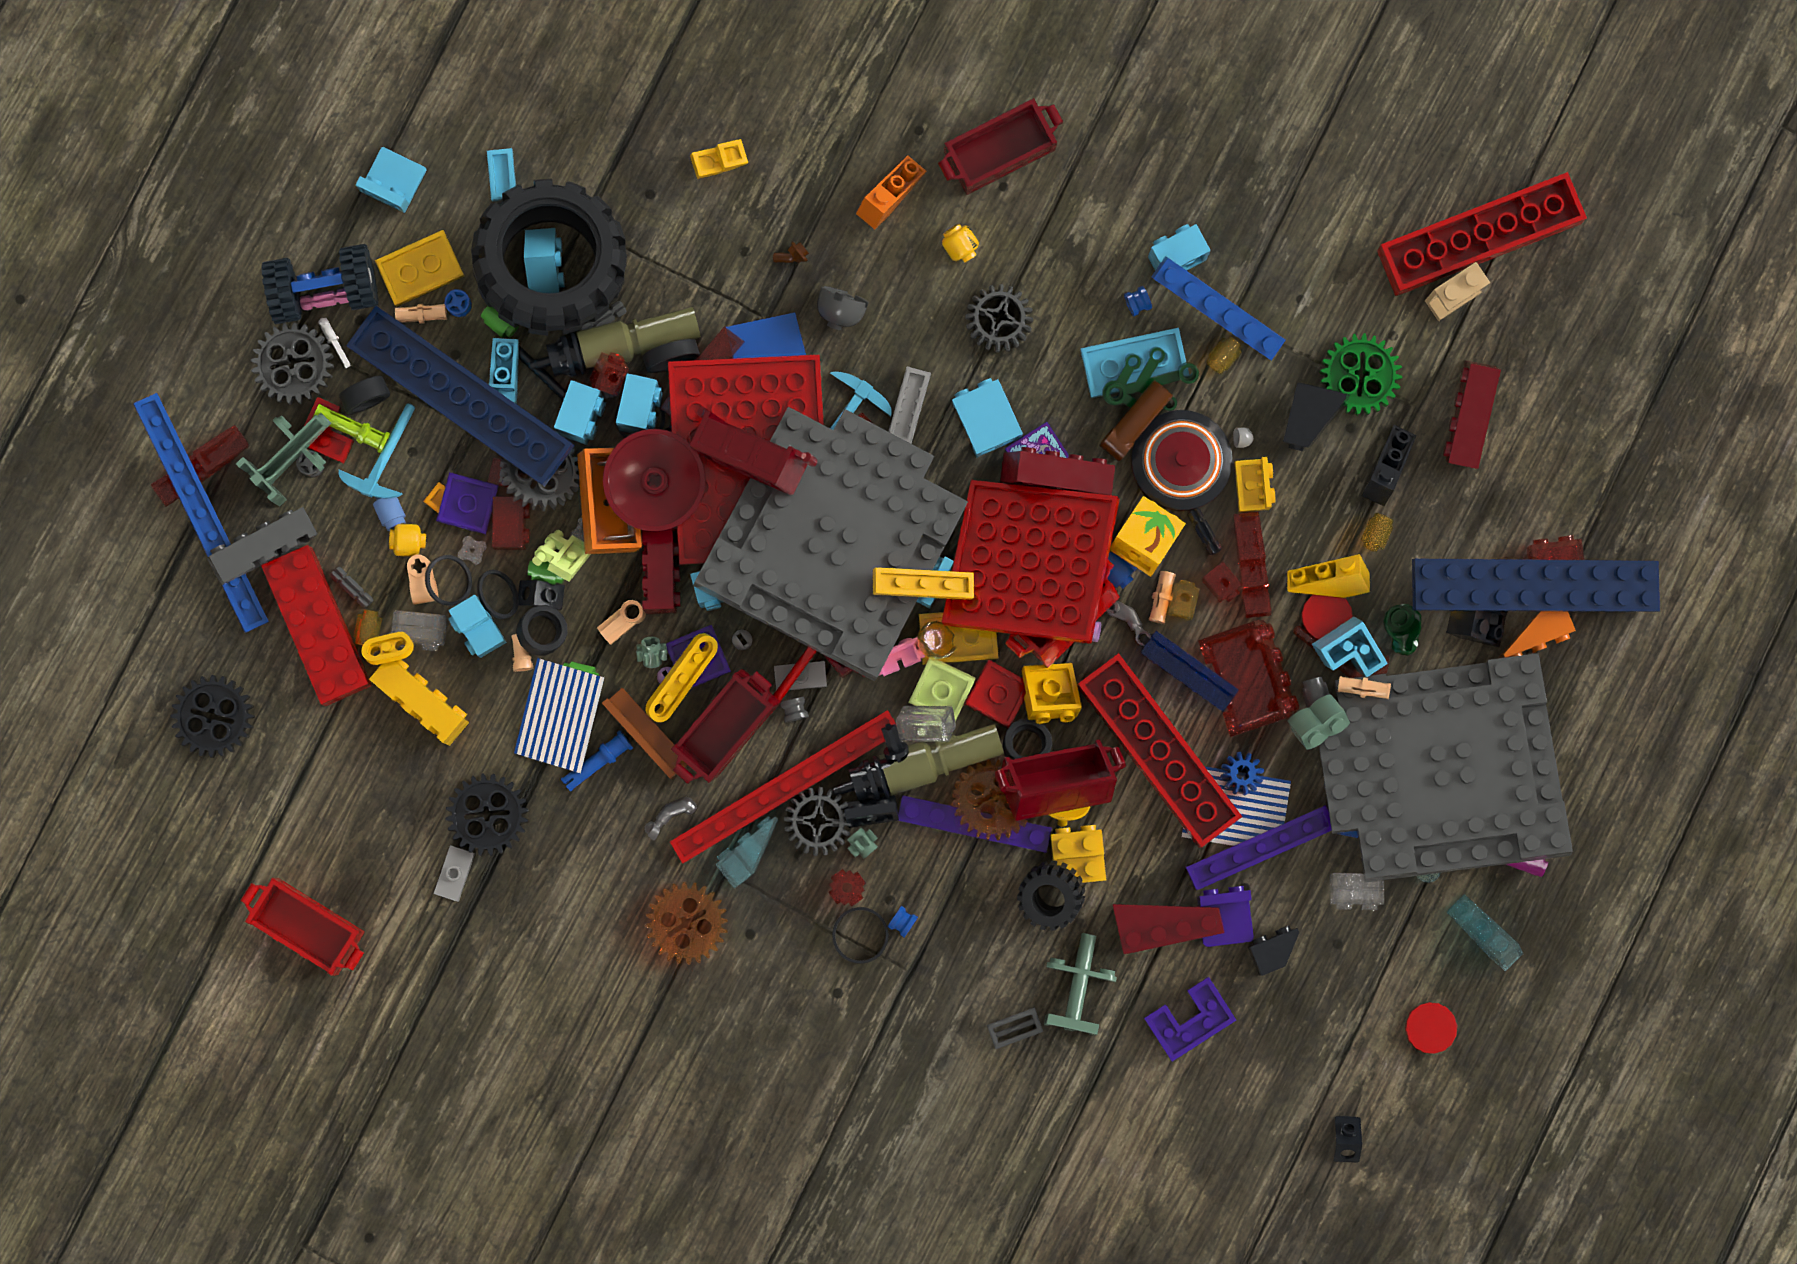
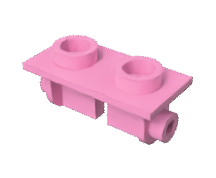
M918 637L903 639L897 646H894L879 676L882 674L886 676L900 670L897 663L899 660H902L904 667L921 662V658H924L925 655L920 647Z

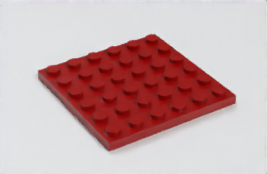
M971 480L967 497L968 503L964 511L952 572L974 573V598L971 600L946 598L942 624L944 626L1091 644L1119 505L1118 496Z

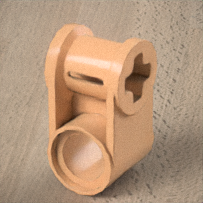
M414 555L407 562L413 605L435 601L429 595L425 585V573L431 562L422 555ZM419 560L421 563L426 564V567L422 568V573L413 569V566H416ZM432 569L430 584L434 593L439 597Z

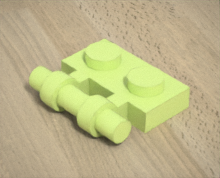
M556 530L547 536L544 545L538 547L532 561L537 566L543 562H549L547 570L570 582L591 554H585L584 542L573 535L566 540L563 538V532Z

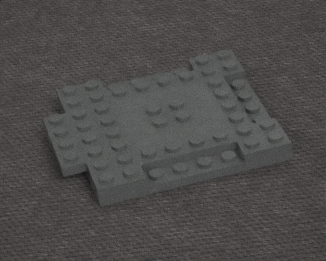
M788 407L770 442L786 449L788 446H792L803 453L809 452L817 458V465L814 467L807 465L794 495L786 494L750 478L693 586L875 681L918 597L873 595V569L933 570L968 501L924 478L934 458L933 455L858 415L844 409L834 430Z
M1539 653L1487 660V663L1390 676L1379 674L1365 677L1368 678V681L1391 683L1389 700L1372 696L1361 698V695L1338 692L1339 680H1335L1337 702L1345 711L1350 724L1342 732L1328 736L1319 745L1332 834L1357 831L1365 882L1571 856L1573 849L1565 803L1562 799ZM1356 677L1354 679L1363 680V677Z

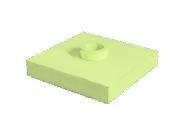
M930 656L908 703L955 724L976 678Z

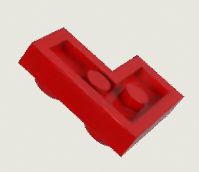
M317 397L305 425L313 418L319 404L337 413H340L342 408ZM328 426L308 449L344 464L354 440L332 431L333 428Z

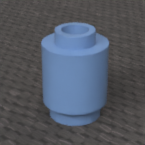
M375 497L374 509L382 526H385L387 531L394 529L398 524H406L404 519L406 515L397 497Z

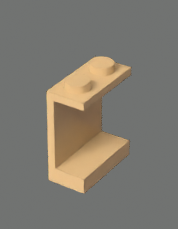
M1475 262L1434 289L1425 302L1437 320L1440 321L1482 293L1480 290L1490 284V281L1477 262Z

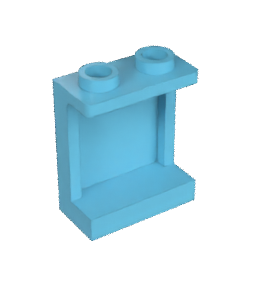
M991 378L977 384L979 388L970 392L968 388L961 390L955 394L956 398L952 399V405L955 407L968 435L976 458L1016 441L1023 436L998 379L992 381Z

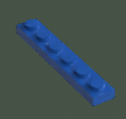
M1166 256L1151 276L1154 280L1271 361L1286 341Z

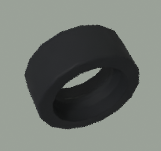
M374 376L349 386L339 394V398L346 413L355 414L385 401L390 396V391L382 376Z
M538 605L529 609L520 618L517 625V638L520 645L527 652L534 655L545 656L553 653L564 643L568 634L564 616L557 609L548 605ZM543 616L554 624L556 636L551 643L541 645L530 637L528 625L533 618Z
M1020 719L1007 729L1002 743L1005 757H1010V760L1023 758V756L1015 752L1012 744L1013 738L1018 732L1030 731L1040 737L1042 748L1039 754L1050 752L1052 738L1045 725L1037 724L1035 720Z

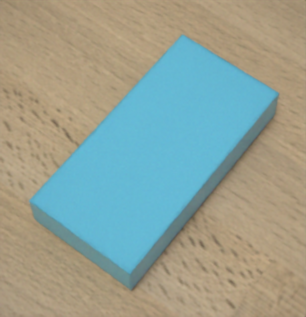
M512 148L487 151L492 202L502 200V193L516 186Z

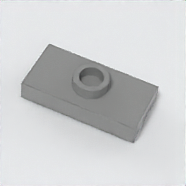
M825 661L809 662L789 690L827 687ZM795 664L774 666L776 690Z
M450 845L434 894L459 902L475 853H469V851Z

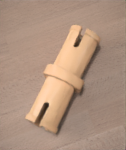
M417 304L414 307L395 308V319L400 323L419 322V324H424L425 321L447 320V308L445 304L431 306Z
M1160 571L1156 592H1153L1152 595L1154 601L1149 620L1165 624L1168 605L1172 602L1173 598L1171 592L1176 574Z
M1340 676L1338 692L1361 695V698L1372 696L1389 700L1391 683L1368 681V678L1365 677L1361 680Z

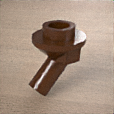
M792 241L791 247L788 249L789 253L774 252L773 254L774 262L793 263L796 261L799 264L800 262L808 261L805 256L809 253L801 242L795 244Z

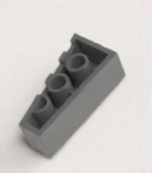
M302 507L294 512L289 510L278 516L279 520L273 523L267 521L256 527V532L250 535L246 532L233 539L235 543L227 547L222 544L210 550L212 555L207 560L221 586L311 541L317 535V532L305 509Z

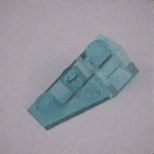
M769 816L757 825L759 828L757 832L753 835L749 832L737 841L738 847L733 851L728 848L717 857L719 862L715 865L734 889L756 873L779 821L776 817L772 820Z
M1465 894L1447 911L1451 918L1504 971L1523 955L1519 943Z

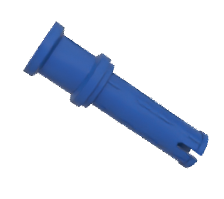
M621 730L609 742L600 744L599 751L583 762L581 773L571 771L561 778L562 782L567 784L566 787L569 791H572L608 762L610 764L616 762V758L627 749H633L632 744Z

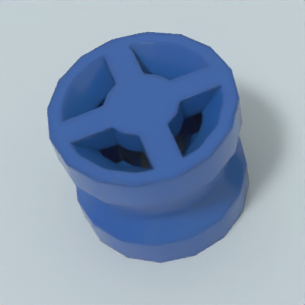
M1144 286L1138 287L1137 291L1133 293H1124L1126 304L1133 317L1137 316L1142 310L1148 311L1152 309L1150 298Z
M455 289L450 291L445 297L444 303L451 315L461 318L470 313L472 302L466 292Z
M901 906L889 923L888 928L891 930L896 929L899 931L900 936L905 938L918 916L915 914L910 915L906 912V908Z

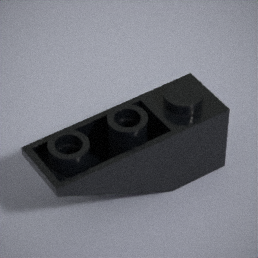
M1393 425L1361 495L1362 497L1385 506L1396 487L1417 435Z

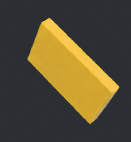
M444 230L375 260L396 307L464 277V273Z
M943 612L919 614L921 648L925 655L922 658L923 665L927 664L930 656L944 663L999 659L996 632L944 626L941 622Z

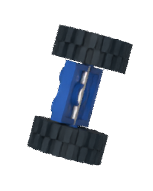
M360 244L340 248L341 272L339 267L321 271L322 275L315 276V272L296 276L289 258L262 262L264 293L274 324L301 320L300 291L343 283L351 310L378 306L379 300L375 272L367 245Z

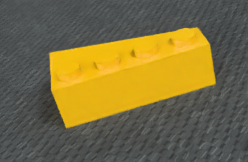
M402 659L381 664L369 680L392 700L398 702L411 716L417 718L420 724L427 730L436 734L441 742L450 746L469 724L465 719L467 714L457 705L453 708L445 702L448 698L438 689L432 692L426 687L428 681L420 674L416 673L413 676L406 669L409 665Z

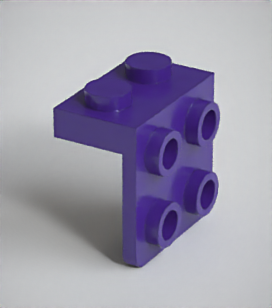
M1244 886L1229 887V893L1219 894L1218 889L1204 890L1203 896H1197L1198 907L1220 908L1225 933L1202 938L1204 946L1236 944L1253 940L1254 935L1249 901L1252 900L1251 890L1244 891Z

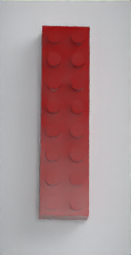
M1566 172L1381 244L1377 252L1394 294L1398 296L1463 271L1475 262L1481 264L1581 225L1587 217L1570 176Z
M1119 653L1077 684L1078 689L1198 848L1205 846L1242 818V815Z

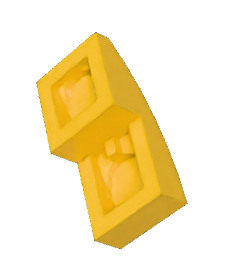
M741 139L721 143L715 148L693 152L690 155L697 179L723 173L748 164Z

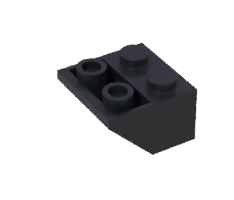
M1451 611L1446 633L1460 639L1500 647L1508 611Z

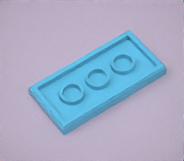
M1179 328L1081 348L1080 352L1090 397L1102 396L1104 385L1111 380H1117L1125 366L1126 356L1131 353L1138 355L1141 364L1139 368L1133 370L1126 384L1136 382L1150 358L1149 351L1153 347L1162 348L1165 352V358L1157 365L1151 377L1178 370L1179 366L1186 362ZM1158 350L1153 353L1154 359L1161 357V351ZM1130 358L1128 364L1134 366L1137 363V358ZM1188 368L1184 369V376H1189ZM1113 388L1110 394L1119 393V389Z

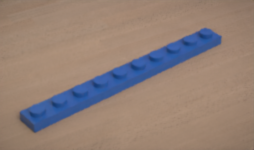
M155 393L135 402L133 405L207 557L212 555L210 550L222 544L225 547L231 545L158 394ZM246 574L222 585L245 633L269 622Z

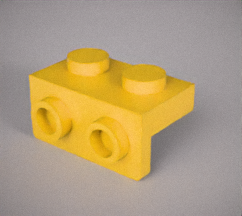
M1267 457L1235 461L1239 512L1269 510L1272 507V503H1275V490L1270 488L1269 478H1273L1272 463H1268Z

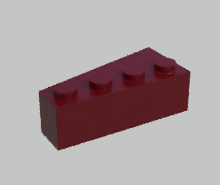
M1465 360L1460 375V389L1456 394L1454 402L1456 407L1455 415L1451 417L1449 431H1451L1450 441H1446L1443 456H1446L1448 463L1475 469L1479 468L1501 372L1499 368Z

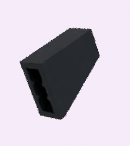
M1297 382L1283 442L1289 443L1288 448L1303 451L1304 447H1311L1347 402L1350 394Z

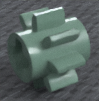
M646 637L641 641V644L636 645L637 662L643 661V665L647 668L659 667L662 664V660H667L666 643L660 644V640L657 637Z
M860 828L847 839L851 844L847 849L855 858L860 855L865 859L878 848L874 843L878 838L870 829L865 832Z

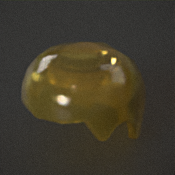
M928 622L918 632V647L922 654L930 659L947 658L956 650V646H954L955 634L947 626H944L942 622Z

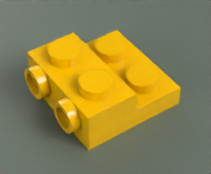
M1052 664L1048 668L1045 665L1023 666L1021 671L1026 690L1024 701L1028 720H1035L1037 724H1045L1051 719L1060 718V721L1064 723L1073 721L1082 709L1073 664Z
M1096 825L1080 826L1081 831L1071 832L1070 827L1055 829L1056 834L1050 835L1052 860L1057 861L1059 866L1063 862L1068 864L1066 868L1069 870L1074 868L1077 871L1075 876H1081L1082 883L1106 881L1102 829L1096 830Z

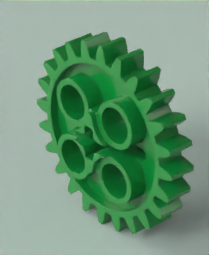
M1366 333L1362 335L1360 340H1358L1356 334H1353L1351 342L1346 337H1343V346L1335 342L1333 347L1336 352L1328 350L1326 354L1330 359H1323L1321 362L1327 368L1321 369L1319 372L1322 375H1326V378L1322 379L1320 384H1328L1326 389L1350 394L1349 399L1344 404L1347 414L1352 408L1355 409L1356 416L1360 414L1361 409H1364L1366 415H1369L1371 407L1376 412H1379V403L1385 407L1388 406L1389 403L1386 397L1394 399L1396 395L1391 390H1399L1401 387L1395 383V381L1402 379L1401 375L1396 374V371L1400 370L1402 366L1394 365V362L1399 357H1391L1389 354L1393 347L1385 350L1383 348L1385 340L1377 344L1375 335L1370 341H1367ZM1360 353H1364L1362 372L1367 374V376L1362 379V395L1359 397L1357 395L1359 375H1355V373L1360 369ZM1346 355L1352 356L1356 362L1355 366H1346L1343 362V357ZM1369 358H1377L1381 364L1380 368H1371L1368 364ZM1343 380L1351 381L1354 386L1353 391H1344L1341 387V382ZM1367 383H1376L1379 388L1378 393H1369L1366 389Z

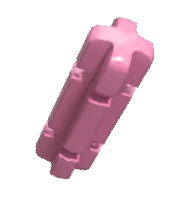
M339 289L335 293L328 291L313 294L312 297L310 295L300 297V305L303 310H310L313 307L333 306L337 302L340 304L349 302L345 289Z

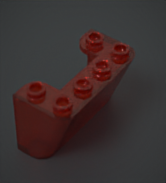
M1264 620L1252 621L1198 640L1205 663L1213 664L1228 711L1223 712V716L1230 737L1288 719L1297 712L1296 710H1299L1298 700L1295 695L1292 696L1289 688L1291 685L1289 674L1287 671H1283L1281 665L1283 661L1282 653L1279 647H1275L1273 641L1275 637L1274 629L1270 623L1267 624Z

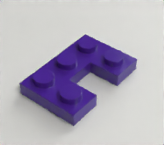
M1209 977L1186 990L1200 1013L1180 1026L1166 1004L1144 1017L1171 1062L1236 1021V1018Z

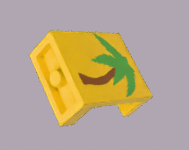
M1143 496L1110 546V551L1151 577L1186 523L1158 506L1154 501Z

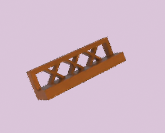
M621 688L610 699L607 698L603 701L602 704L664 773L671 780L674 779L677 774L673 769L678 755L671 750L674 744L632 697ZM683 760L680 762L684 768L688 766Z

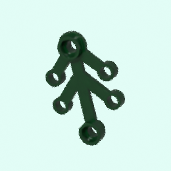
M1153 347L1149 351L1150 358L1136 382L1126 384L1133 370L1139 368L1141 364L1138 355L1131 353L1126 356L1125 366L1117 380H1111L1104 385L1102 396L1110 405L1115 406L1123 403L1132 407L1137 400L1128 394L1136 392L1143 394L1154 380L1161 385L1179 380L1187 384L1194 383L1199 377V370L1193 363L1185 362L1179 366L1178 370L1151 377L1157 365L1165 358V352L1162 348ZM1158 350L1161 351V357L1154 359L1153 353ZM1132 357L1137 358V363L1134 366L1128 364L1129 359ZM1191 368L1192 373L1189 376H1184V369ZM1113 388L1119 389V394L1115 397L1110 395V391ZM1174 396L1171 398L1173 399V405L1171 407L1165 406V410L1172 411L1177 407V400Z

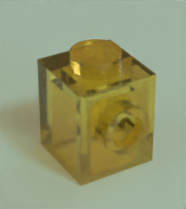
M1180 580V583H1174L1166 615L1192 620L1200 588L1194 587L1195 583Z

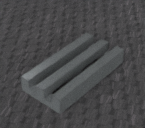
M1035 1007L987 1025L995 1049L1044 1032ZM1032 1014L1033 1019L996 1033L994 1032L993 1028ZM1033 1024L1036 1025L1034 1030L1001 1042L997 1040L998 1037Z

